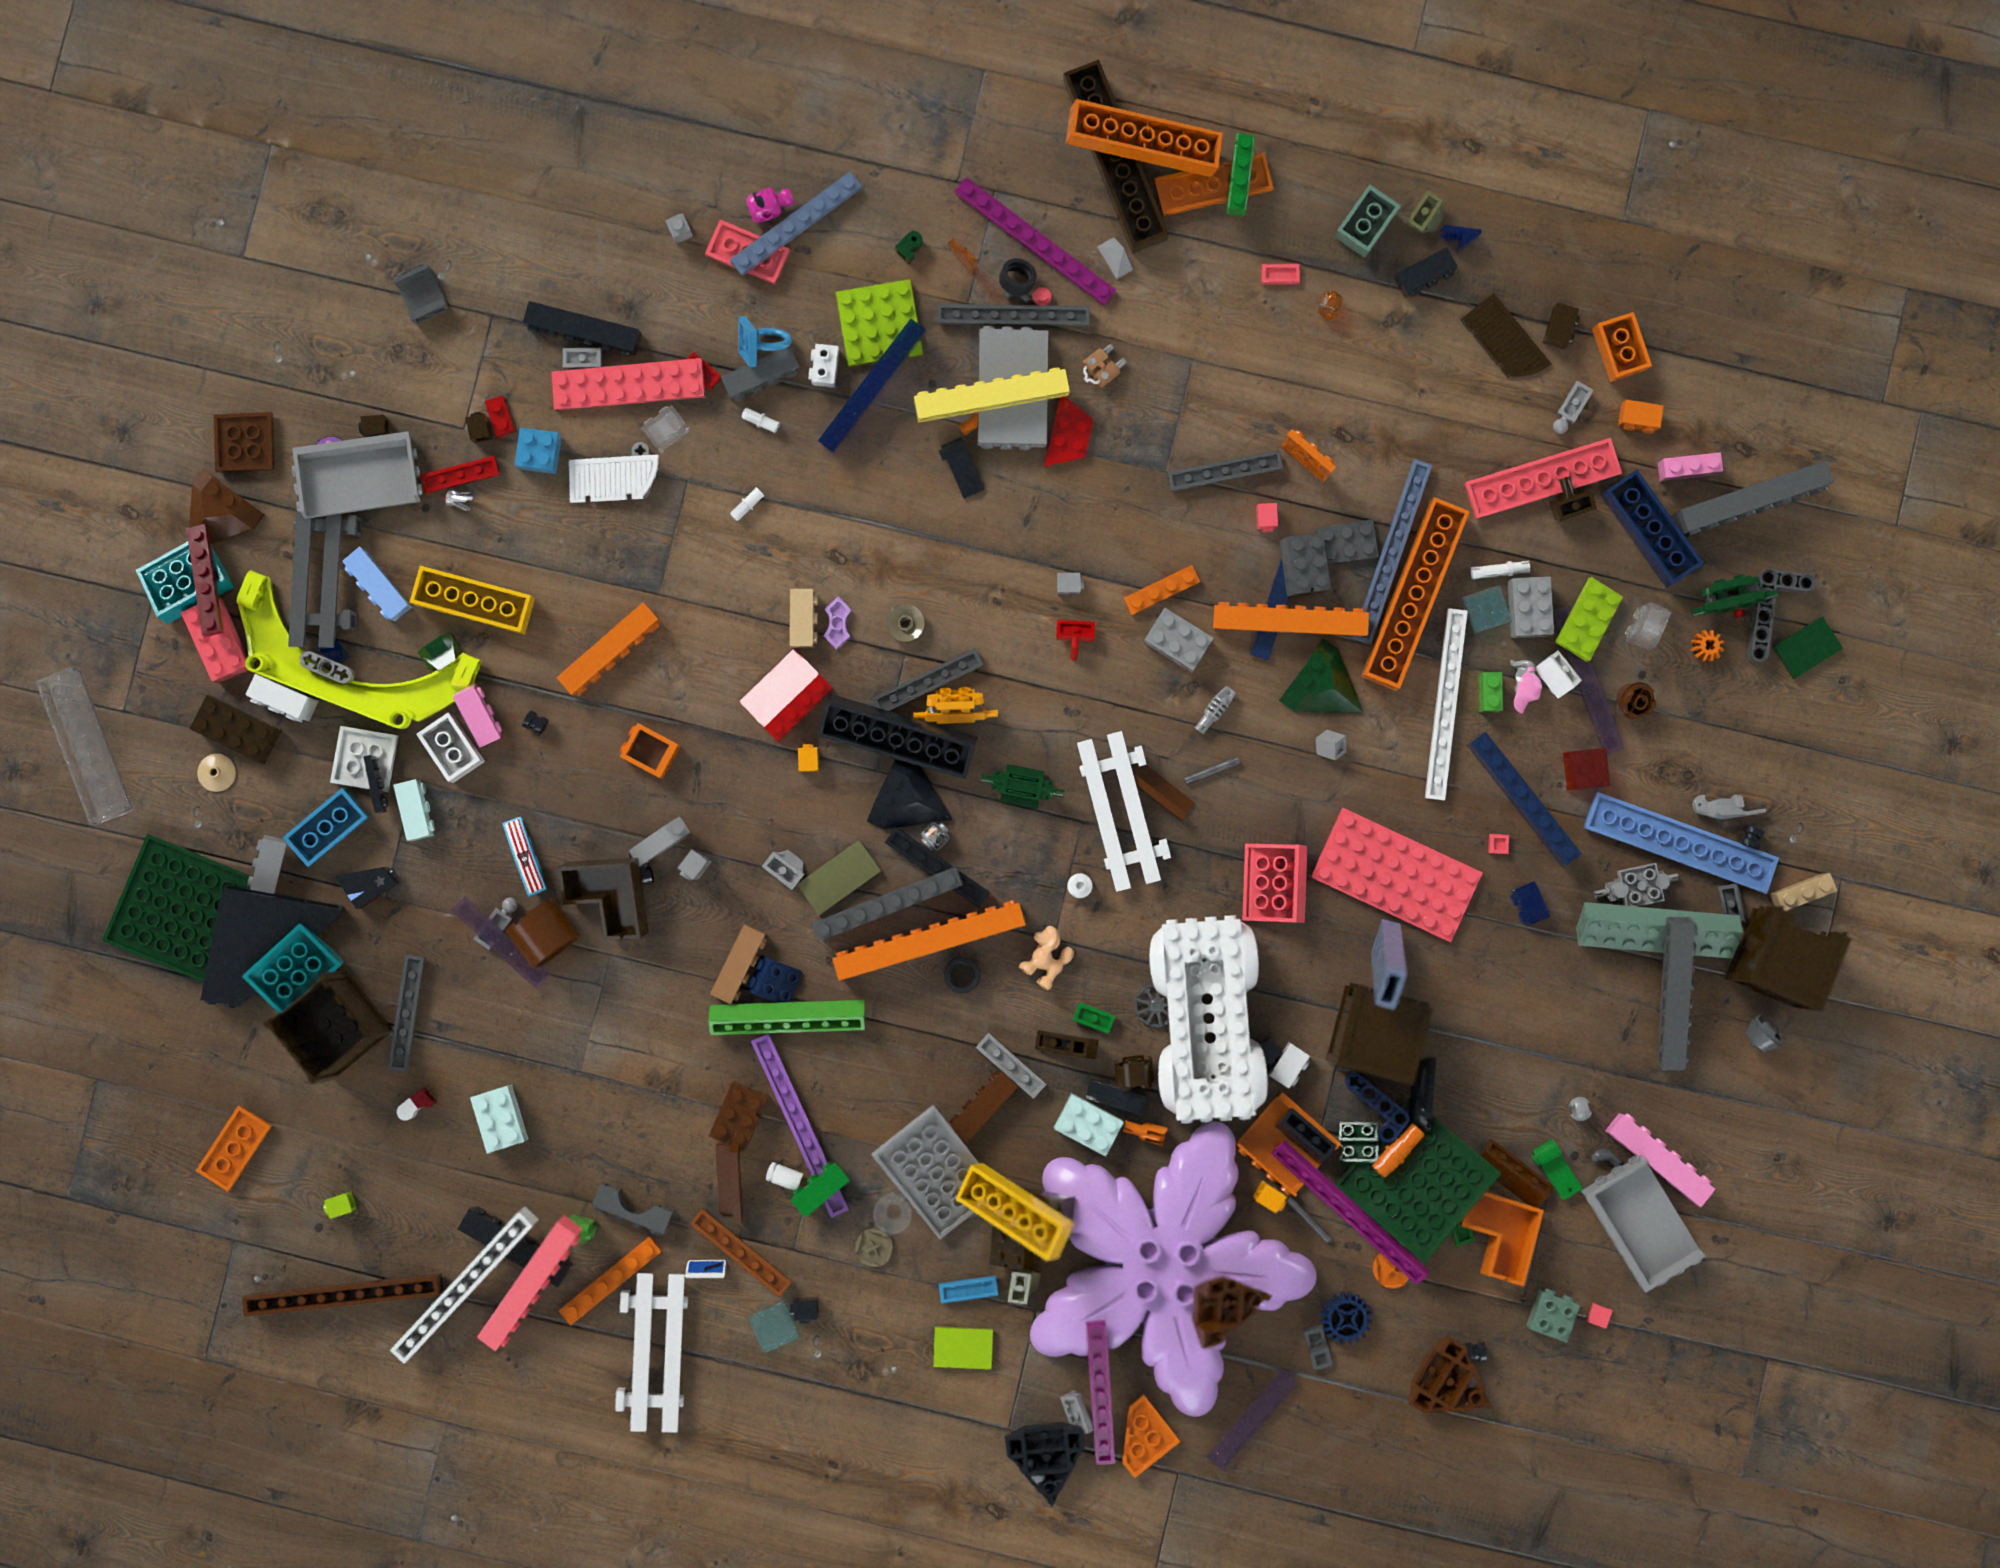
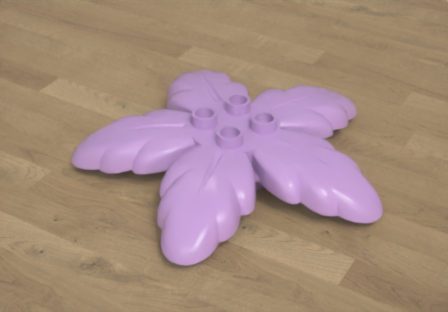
M1217 1121L1202 1124L1194 1131L1189 1141L1182 1142L1175 1148L1169 1167H1162L1156 1174L1152 1209H1147L1142 1196L1129 1179L1124 1177L1115 1179L1100 1165H1084L1080 1161L1067 1157L1054 1159L1047 1164L1042 1176L1044 1190L1046 1192L1075 1197L1073 1223L1075 1224L1072 1228V1236H1070L1072 1244L1088 1255L1106 1261V1264L1085 1268L1072 1273L1067 1278V1287L1054 1292L1048 1298L1045 1311L1034 1320L1030 1330V1340L1038 1352L1050 1357L1064 1356L1070 1353L1078 1356H1087L1086 1322L1106 1320L1108 1349H1114L1122 1345L1142 1322L1144 1323L1142 1359L1146 1365L1153 1366L1155 1381L1158 1387L1163 1392L1170 1394L1172 1402L1182 1413L1192 1417L1202 1416L1212 1409L1217 1400V1383L1222 1378L1224 1372V1362L1220 1350L1224 1348L1226 1340L1220 1345L1207 1349L1201 1347L1192 1321L1194 1287L1205 1280L1224 1275L1271 1294L1273 1297L1270 1300H1264L1257 1307L1259 1310L1275 1311L1282 1307L1286 1301L1300 1299L1313 1289L1317 1279L1313 1263L1302 1254L1290 1252L1288 1247L1281 1241L1273 1239L1260 1240L1259 1235L1254 1231H1240L1219 1238L1215 1237L1227 1223L1236 1207V1198L1232 1194L1239 1177L1238 1166L1234 1161L1236 1141L1227 1125Z

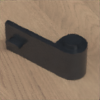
M962 437L940 445L941 450H938L942 461L946 460L949 464L963 499L983 491L984 487Z

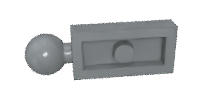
M1578 380L1575 382L1557 412L1561 419H1557L1553 423V430L1556 433H1565L1568 430L1567 422L1569 421L1573 424L1594 391L1593 389Z
M506 898L502 903V910L496 907L473 938L488 950L511 921L512 917L508 914L516 911L518 903L514 898Z

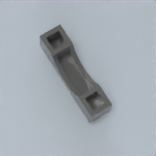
M606 1182L600 1183L591 1205L596 1207L595 1210L600 1213L606 1214L609 1212L614 1214L613 1217L620 1221L629 1220L632 1222L631 1225L642 1228L644 1226L649 1228V1232L655 1235L666 1233L675 1211L659 1203H656L647 1211H634L624 1203L621 1188Z

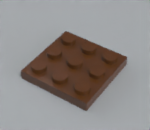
M258 412L214 415L216 472L275 470L273 413Z

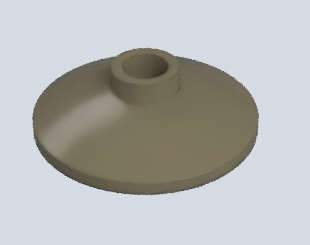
M901 604L889 612L886 625L888 632L894 639L901 642H910L921 635L924 630L925 621L922 612L917 607L911 604ZM903 621H909V626L903 627Z

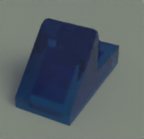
M1443 225L1440 230V238H1445L1446 241L1451 242L1458 240V254L1477 240L1482 230Z

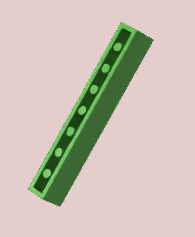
M864 1000L710 1005L709 1031L710 1035L865 1030Z

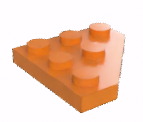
M1144 1394L1128 1406L1122 1463L1132 1476L1136 1478L1180 1443V1439Z

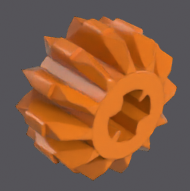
M1702 630L1701 634H1695L1696 640H1691V644L1695 645V647L1691 648V651L1697 652L1694 657L1698 658L1701 656V662L1706 660L1712 662L1714 658H1720L1719 652L1724 651L1720 647V645L1724 644V641L1718 640L1721 635L1717 634L1714 636V630L1709 632ZM1706 643H1709V644H1710V645L1708 646L1709 649H1706V648H1705L1706 645H1707Z

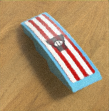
M520 816L503 823L508 843L528 896L532 897L547 891L538 857L534 853L523 819Z

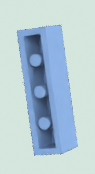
M358 547L342 561L346 565L344 567L345 571L351 577L354 575L358 580L356 584L360 589L366 590L370 594L368 596L369 600L375 606L377 604L382 609L380 613L385 619H391L396 622L412 608V605L365 549Z

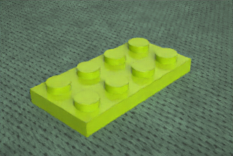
M1593 577L1588 578L1555 642L1584 661H1590L1623 596Z

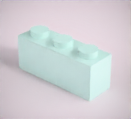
M414 779L393 785L406 840L415 841L434 836L435 826L433 820L429 818L430 805L428 801H425L424 794H426L424 783Z

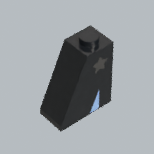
M389 867L340 874L335 877L356 909L364 908L399 884L397 873L393 868L390 869Z

